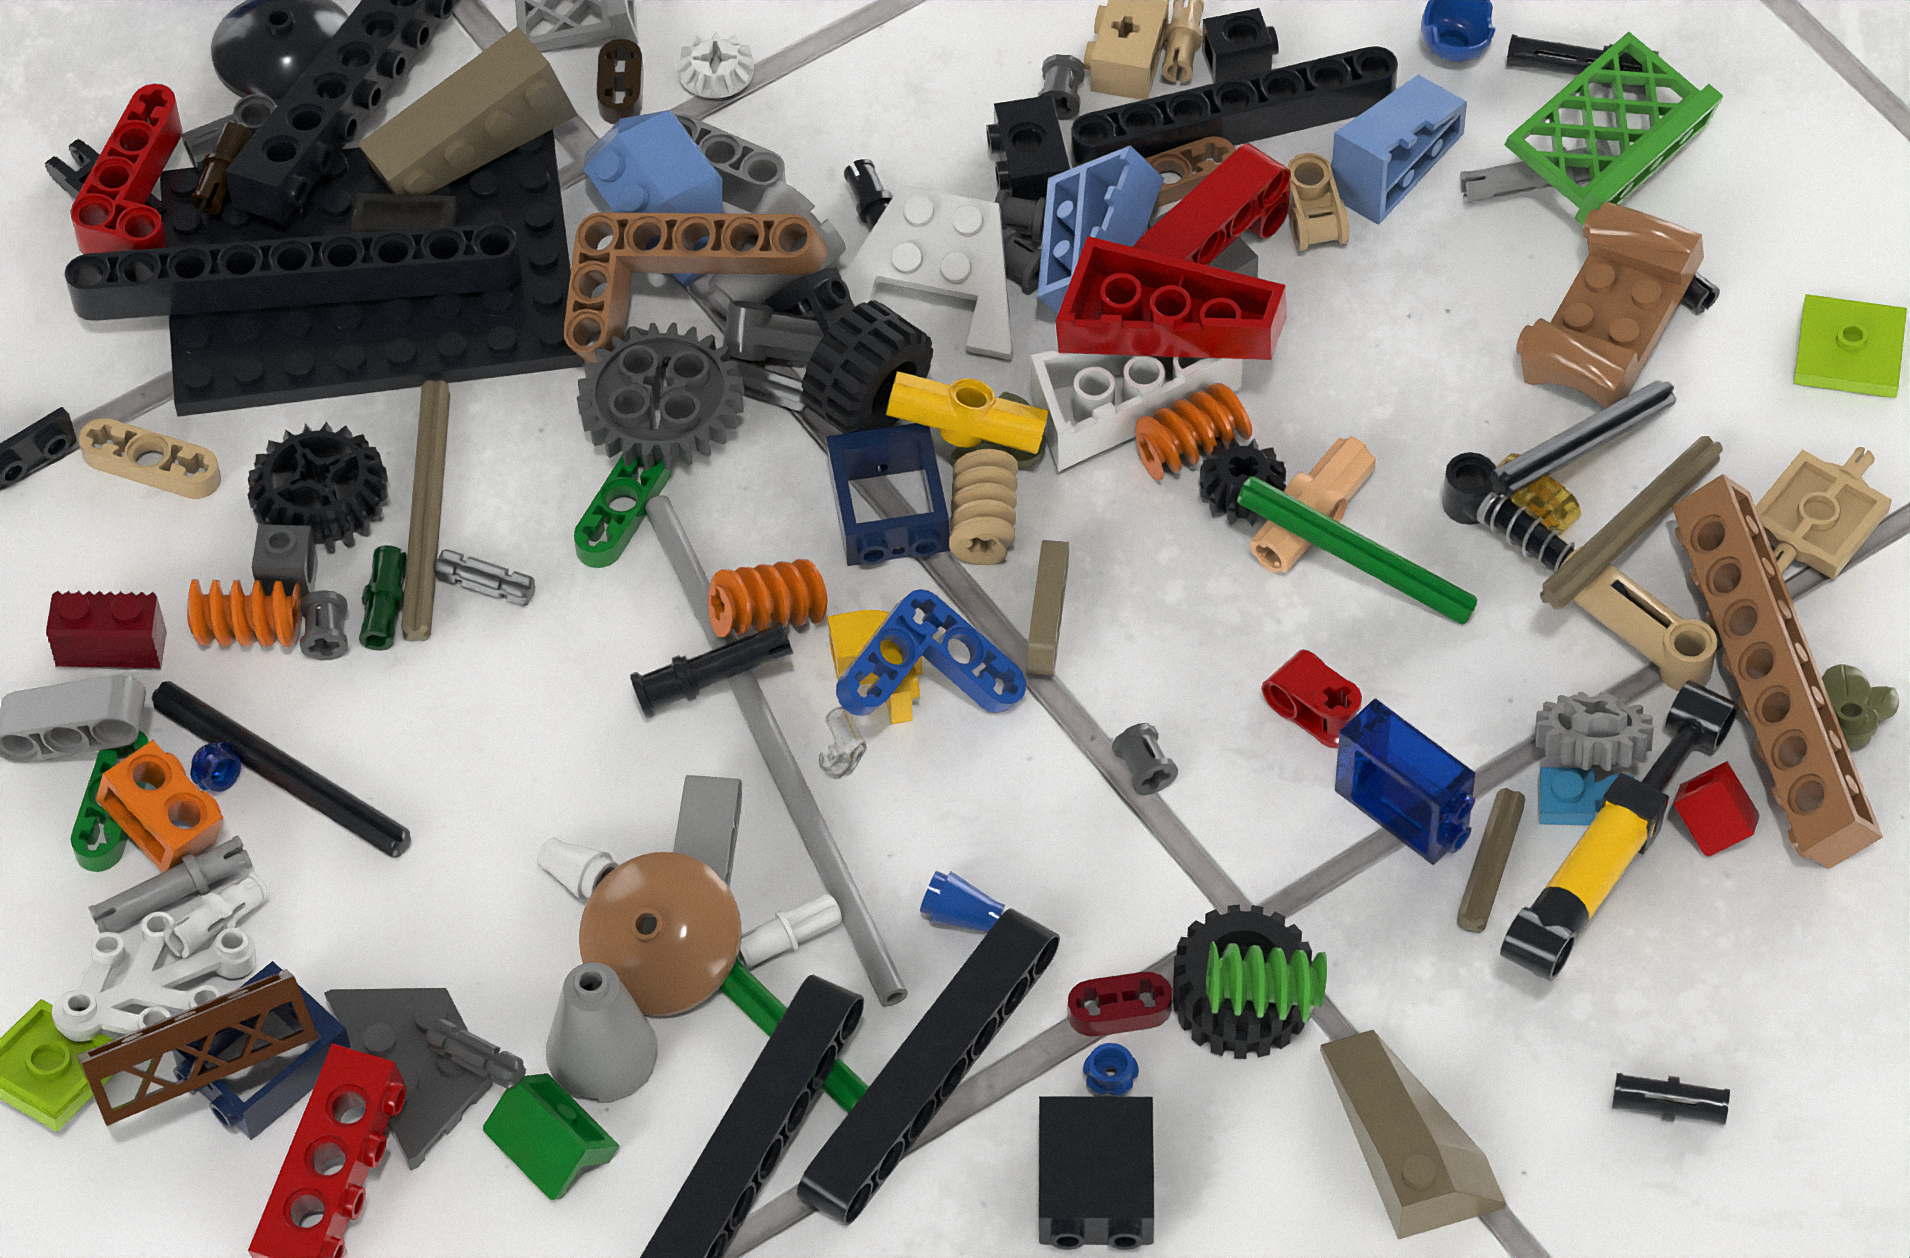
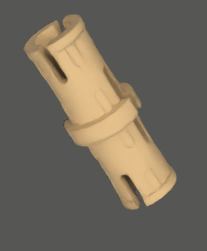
M1174 0L1172 20L1164 32V44L1167 48L1161 69L1163 76L1171 82H1177L1179 68H1182L1181 83L1188 81L1192 77L1195 52L1199 50L1202 44V31L1199 27L1205 3L1203 0H1188L1187 7H1184L1185 0Z

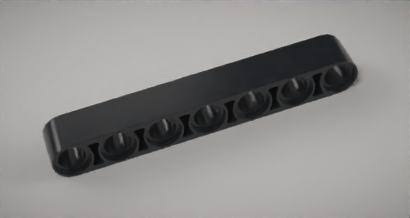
M1366 47L1086 113L1079 116L1071 127L1072 168L1127 146H1132L1145 159L1206 137H1222L1230 141L1234 146L1358 117L1396 90L1397 57L1393 52L1383 47Z
M1009 908L1000 916L811 1161L797 1188L798 1198L844 1225H850L855 1221L1047 969L1057 952L1060 942L1059 934L1013 908Z
M814 974L809 975L804 980L640 1258H722L853 1035L863 1013V996Z

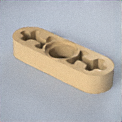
M110 418L92 420L79 433V444L84 461L94 469L191 499L207 497L214 493L220 485L221 475L217 458L207 448ZM107 440H112V441H113V444L106 443V442H107ZM95 444L102 445L100 449L95 448ZM147 451H158L164 455L160 462L152 466H142L136 462L137 458ZM199 468L205 469V473L197 471L199 470ZM187 472L194 474L193 477H188Z

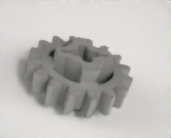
M1578 692V695L1570 697L1559 695L1557 704L1546 701L1543 703V711H1537L1535 728L1536 746L1545 748L1546 757L1561 756V764L1565 766L1571 764L1582 768V770H1589L1592 765H1600L1605 771H1611V766L1616 767L1618 765L1628 768L1631 767L1632 759L1643 761L1646 759V751H1652L1653 717L1652 715L1643 714L1644 707L1642 705L1628 707L1627 698L1625 697L1618 698L1602 692L1597 697H1588L1584 692Z

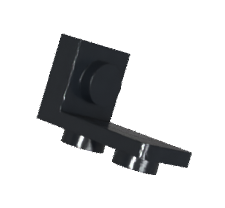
M837 267L804 275L765 300L768 306L775 309L774 312L793 313L794 315L806 317L815 314L824 335L842 315L855 307L850 297L849 289L842 280Z
M63 407L56 409L0 443V489L16 483L26 473L46 461L59 457L76 443L77 440L70 414Z

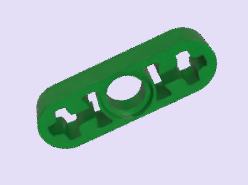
M622 454L575 527L574 542L576 554L583 564L593 568H603L612 565L619 559L647 515L645 509L647 502L659 496L670 478L671 470H666L662 459H655L656 466L653 465L650 470H643L640 475V484L637 481L639 478L638 465L644 466L643 458L637 457L632 464L626 466L624 465ZM621 495L631 496L637 501L634 507L626 511L613 510L608 504L613 498ZM604 523L607 524V542L599 541L595 546L589 545V540L592 542L600 540L605 532Z
M140 730L137 740L130 745L99 750L70 838L76 861L82 868L88 871L101 872L114 867L122 858L129 835L103 807L97 804L96 796L103 773L119 763L118 756L125 755L128 749H135L137 751L149 743L147 736ZM146 782L136 783L139 787L145 789ZM99 824L104 825L103 832L107 843H99L96 850H89L88 845H95L100 834Z

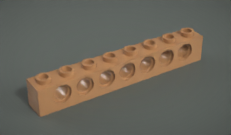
M1721 474L1671 506L1679 525L1675 528V534L1681 546L1691 557L1694 568L1690 571L1692 580L1698 590L1705 595L1710 608L1706 612L1707 620L1713 631L1721 638L1726 653L1722 655L1723 663L1740 688L1742 696L1738 698L1739 706L1745 717L1755 728L1758 740L1755 741V749L1760 759L1770 769L1775 782L1771 786L1773 797L1780 808L1786 812L1792 827L1788 830L1789 840L1801 857H1809L1830 869L1880 840L1883 836L1752 496L1748 490L1724 474Z

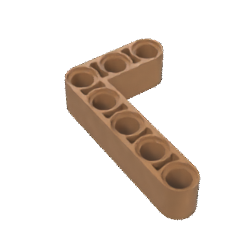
M615 212L590 214L581 221L575 234L564 323V339L567 345L585 363H597L595 353L597 348L611 352L613 350L611 337L616 336L622 340L625 334L632 273L805 275L815 272L823 265L827 257V245L810 221L796 214ZM613 235L612 241L607 247L597 250L602 239ZM661 236L660 242L656 247L645 251L650 239ZM710 236L704 248L693 251L694 245L699 239ZM759 237L752 249L741 252L743 244L748 239ZM808 237L803 248L790 252V248L796 240ZM607 283L606 290L600 296L591 298L597 286ZM601 331L600 338L596 343L591 346H585L591 334Z

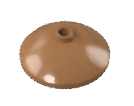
M654 852L640 855L613 869L602 879L589 897L582 914L579 929L581 959L583 964L596 962L612 968L645 1016L661 1017L679 1014L707 1000L729 976L737 959L741 944L740 912L728 885L714 870L703 862L674 852ZM648 918H656L657 926L655 930L650 934L644 935L642 933L644 921Z

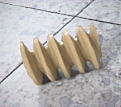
M980 449L966 453L957 460L953 467V499L951 501L952 516L950 518L949 548L953 555L963 562L974 565L1001 563L1007 556L1006 547L1011 546L1015 541V528L1013 526L1016 523V512L1014 509L1017 505V496L1015 494L1017 478L1015 475L1018 473V461L1013 455L1001 450Z

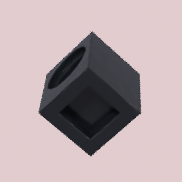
M1260 8L1203 19L1202 53L1213 83L1272 70V55L1279 53L1278 38L1273 26L1266 27Z

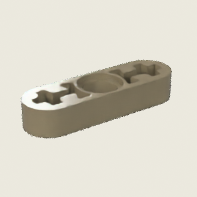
M1042 540L1027 650V673L1054 676L1068 574L1069 542Z

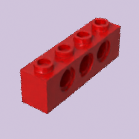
M331 1044L248 1248L252 1258H343L345 1241L342 1237L349 1220H356L361 1213L366 1196V1189L363 1185L370 1167L377 1168L383 1158L386 1148L384 1132L390 1117H397L405 1102L407 1086L404 1084V1080L394 1061ZM355 1107L365 1108L363 1116L358 1121L353 1123L341 1122L342 1116L349 1109ZM335 1158L345 1160L343 1167L335 1174H320L321 1168L327 1161ZM312 1210L324 1211L322 1219L316 1225L306 1228L299 1226L300 1220L306 1213Z

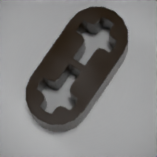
M612 40L600 49L598 55L596 91L598 110L603 120L610 124H616L622 118L638 116L642 110L643 58L641 48L631 40ZM624 60V72H616L618 61ZM616 92H625L623 103H615Z

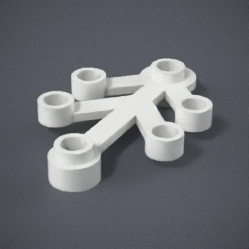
M165 912L150 913L141 922L143 941L123 983L105 991L104 989L112 969L119 967L125 960L124 941L120 935L113 932L100 933L92 939L90 944L92 962L79 989L68 991L55 1001L52 1007L53 1023L66 1038L73 1041L91 1040L98 1036L103 1029L126 1035L171 1017L169 1012L181 1013L222 996L219 989L208 985L197 987L191 993L170 988L213 970L218 975L229 979L246 976L256 965L255 943L245 931L239 928H227L216 936L210 948L156 969L168 945L164 938V931H152L158 928L166 929L171 924H174V919ZM105 949H114V950H115V951L110 952V953H102V952H101V951H103V950H105ZM130 1004L149 1007L144 1009L139 1015L118 1010Z

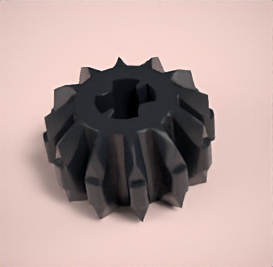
M1232 438L1228 445V449L1214 445L1213 451L1210 453V459L1203 460V464L1200 467V480L1202 482H1200L1199 487L1202 502L1209 503L1212 517L1227 514V520L1231 526L1238 518H1245L1253 527L1259 514L1240 505L1237 501L1244 483L1250 476H1255L1284 492L1286 489V484H1284L1286 482V468L1284 467V462L1276 460L1277 455L1273 447L1258 450L1259 445L1255 438L1248 446H1240L1234 438Z

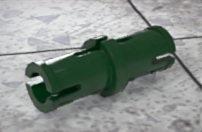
M384 545L374 550L371 578L362 593L365 613L359 634V642L361 644L366 643L365 647L371 650L382 651L392 646L397 612L403 607L404 592L401 590V584L407 562V554L405 552L401 553V549L395 546Z

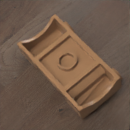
M1605 202L1599 210L1592 209L1587 215L1583 227V237L1587 238L1589 255L1551 322L1539 318L1533 326L1526 325L1520 333L1516 347L1517 354L1521 355L1525 383L1533 386L1542 383L1568 386L1588 395L1604 408L1628 396L1704 259L1702 234L1647 213L1611 202Z

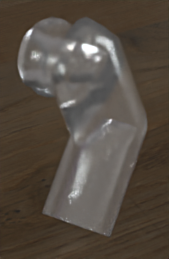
M841 706L831 710L825 717L835 742L832 745H828L829 751L827 754L821 751L818 756L819 767L832 779H843L851 775L867 748L866 742L852 714Z

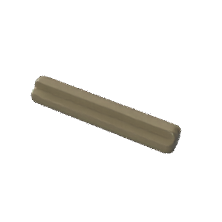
M1502 788L1496 794L1458 911L1457 924L1463 929L1481 932L1486 928L1524 810L1526 799L1519 791Z

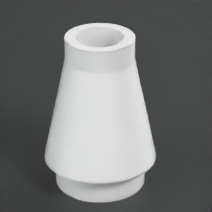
M555 837L547 839L540 847L537 855V864L549 871L584 902L588 901L602 879L619 866L613 861L612 856L608 852L562 842Z

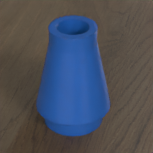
M935 871L923 898L920 912L930 915V922L988 933L1003 914L1005 904L995 901L952 871L948 875Z

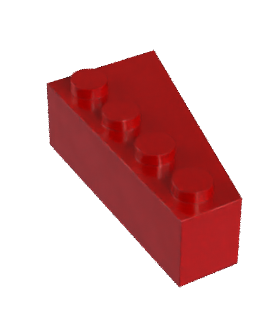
M1087 236L1055 320L1058 352L1272 360L1287 318L1286 285Z

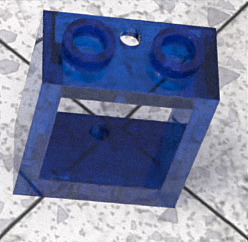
M1374 698L1339 731L1334 791L1432 865L1437 863L1447 852L1454 854L1463 847L1472 831L1469 824L1471 810L1475 804L1473 792L1476 772Z

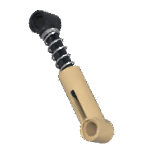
M1473 452L1462 453L1452 458L1446 467L1442 501L1444 512L1450 519L1460 524L1472 525L1482 523L1483 525H1489L1493 533L1505 534L1509 545H1519L1522 547L1524 557H1535L1538 560L1540 569L1552 570L1554 573L1583 547L1580 546L1575 550V542L1569 544L1558 537L1559 530L1551 532L1542 525L1543 518L1534 519L1526 513L1527 506H1517L1511 501V496L1496 495L1492 491L1493 483L1489 478L1491 472L1496 469V465L1490 458ZM1610 564L1573 599L1575 603L1659 666L1660 677L1668 687L1680 691L1688 680L1705 687L1711 679L1717 647V637L1713 629L1700 620L1683 619L1614 565Z

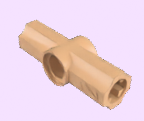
M1352 436L1347 439L1339 438L1308 474L1300 472L1295 475L1287 485L1284 493L1340 522L1346 511L1348 500L1375 470L1376 458L1368 451L1366 444ZM1268 520L1251 539L1250 551L1257 557L1263 567L1276 574L1278 571L1288 572L1311 543Z

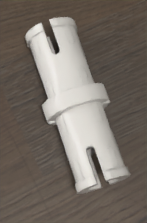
M245 872L217 894L208 893L197 901V908L164 930V938L168 947L177 956L180 957L182 955L183 958H186L222 930L235 928V923L241 916L267 900L268 894L264 883L254 873L249 875V872Z

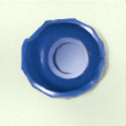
M1428 0L1421 22V31L1426 46L1432 50L1433 54L1443 60L1461 63L1478 59L1490 46L1491 39L1496 30L1492 25L1493 5L1490 0Z

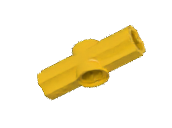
M897 371L886 415L937 428L943 439L958 447H975L983 440L1036 454L1042 440L1048 410L995 397L991 387L977 379H958L952 385Z

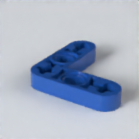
M923 589L912 591L894 606L840 676L836 684V696L841 706L847 712L856 716L870 715L889 699L922 655L988 712H1005L1023 698L1026 691V680L1023 672L1014 662L937 595ZM917 608L925 614L921 625L913 619ZM941 626L946 632L936 640L933 639L932 636L939 631L938 628ZM949 640H959L966 645L970 653L968 663H959L953 659L948 650ZM881 641H892L900 648L902 653L901 664L895 665L885 660L880 651ZM981 663H984L986 667L979 672L980 675L976 676L972 671ZM872 672L879 678L868 688L867 696L864 698L857 690L860 687V682ZM997 678L1001 679L1004 683L1001 695L993 689L996 685L995 679Z

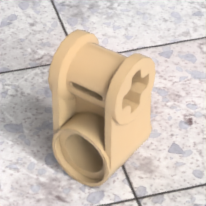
M1302 153L1290 160L1287 168L1291 171L1288 214L1296 249L1298 251L1307 250L1308 244L1337 240L1339 244L1348 243L1349 223L1344 202L1340 199L1328 160L1315 153Z

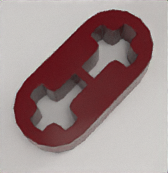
M1137 972L1089 979L1074 986L1068 995L1069 1023L1075 1031L1085 1036H1104L1151 1029L1167 1021L1172 1012V988L1169 981L1162 975L1154 972ZM1150 993L1152 1000H1155V1006L1145 1007L1143 1001L1139 1000L1140 994ZM1095 1001L1096 1006L1100 1008V1014L1090 1015L1088 1009L1085 1008V1002Z

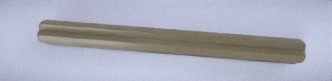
M428 380L421 387L401 623L403 636L409 641L416 639L425 641L431 635L436 570L434 568L438 552L450 403L449 385L443 380L436 382Z
M1709 436L1699 437L1543 583V591L1540 593L1542 602L1549 603L1553 609H1562L1720 461L1719 454L1723 451L1720 442H1713Z

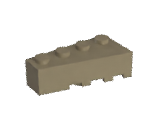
M517 26L359 142L358 145L374 171L405 207L578 115L550 63Z

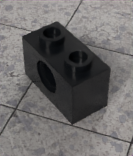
M1052 95L994 103V124L986 125V134L990 154L999 153L1000 161L995 162L998 189L1008 191L1009 196L1038 201L1040 197H1046L1048 178L1070 170Z

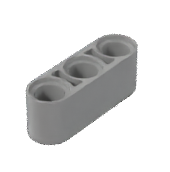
M674 114L722 177V201L752 213L767 188L777 181L786 183L784 161L775 152L691 116Z
M110 675L8 693L2 698L0 707V757L13 762H31L130 745L138 737L146 696L145 687L132 677Z
M686 775L673 852L684 854L703 862L714 870L730 888L741 814L742 780L737 778Z

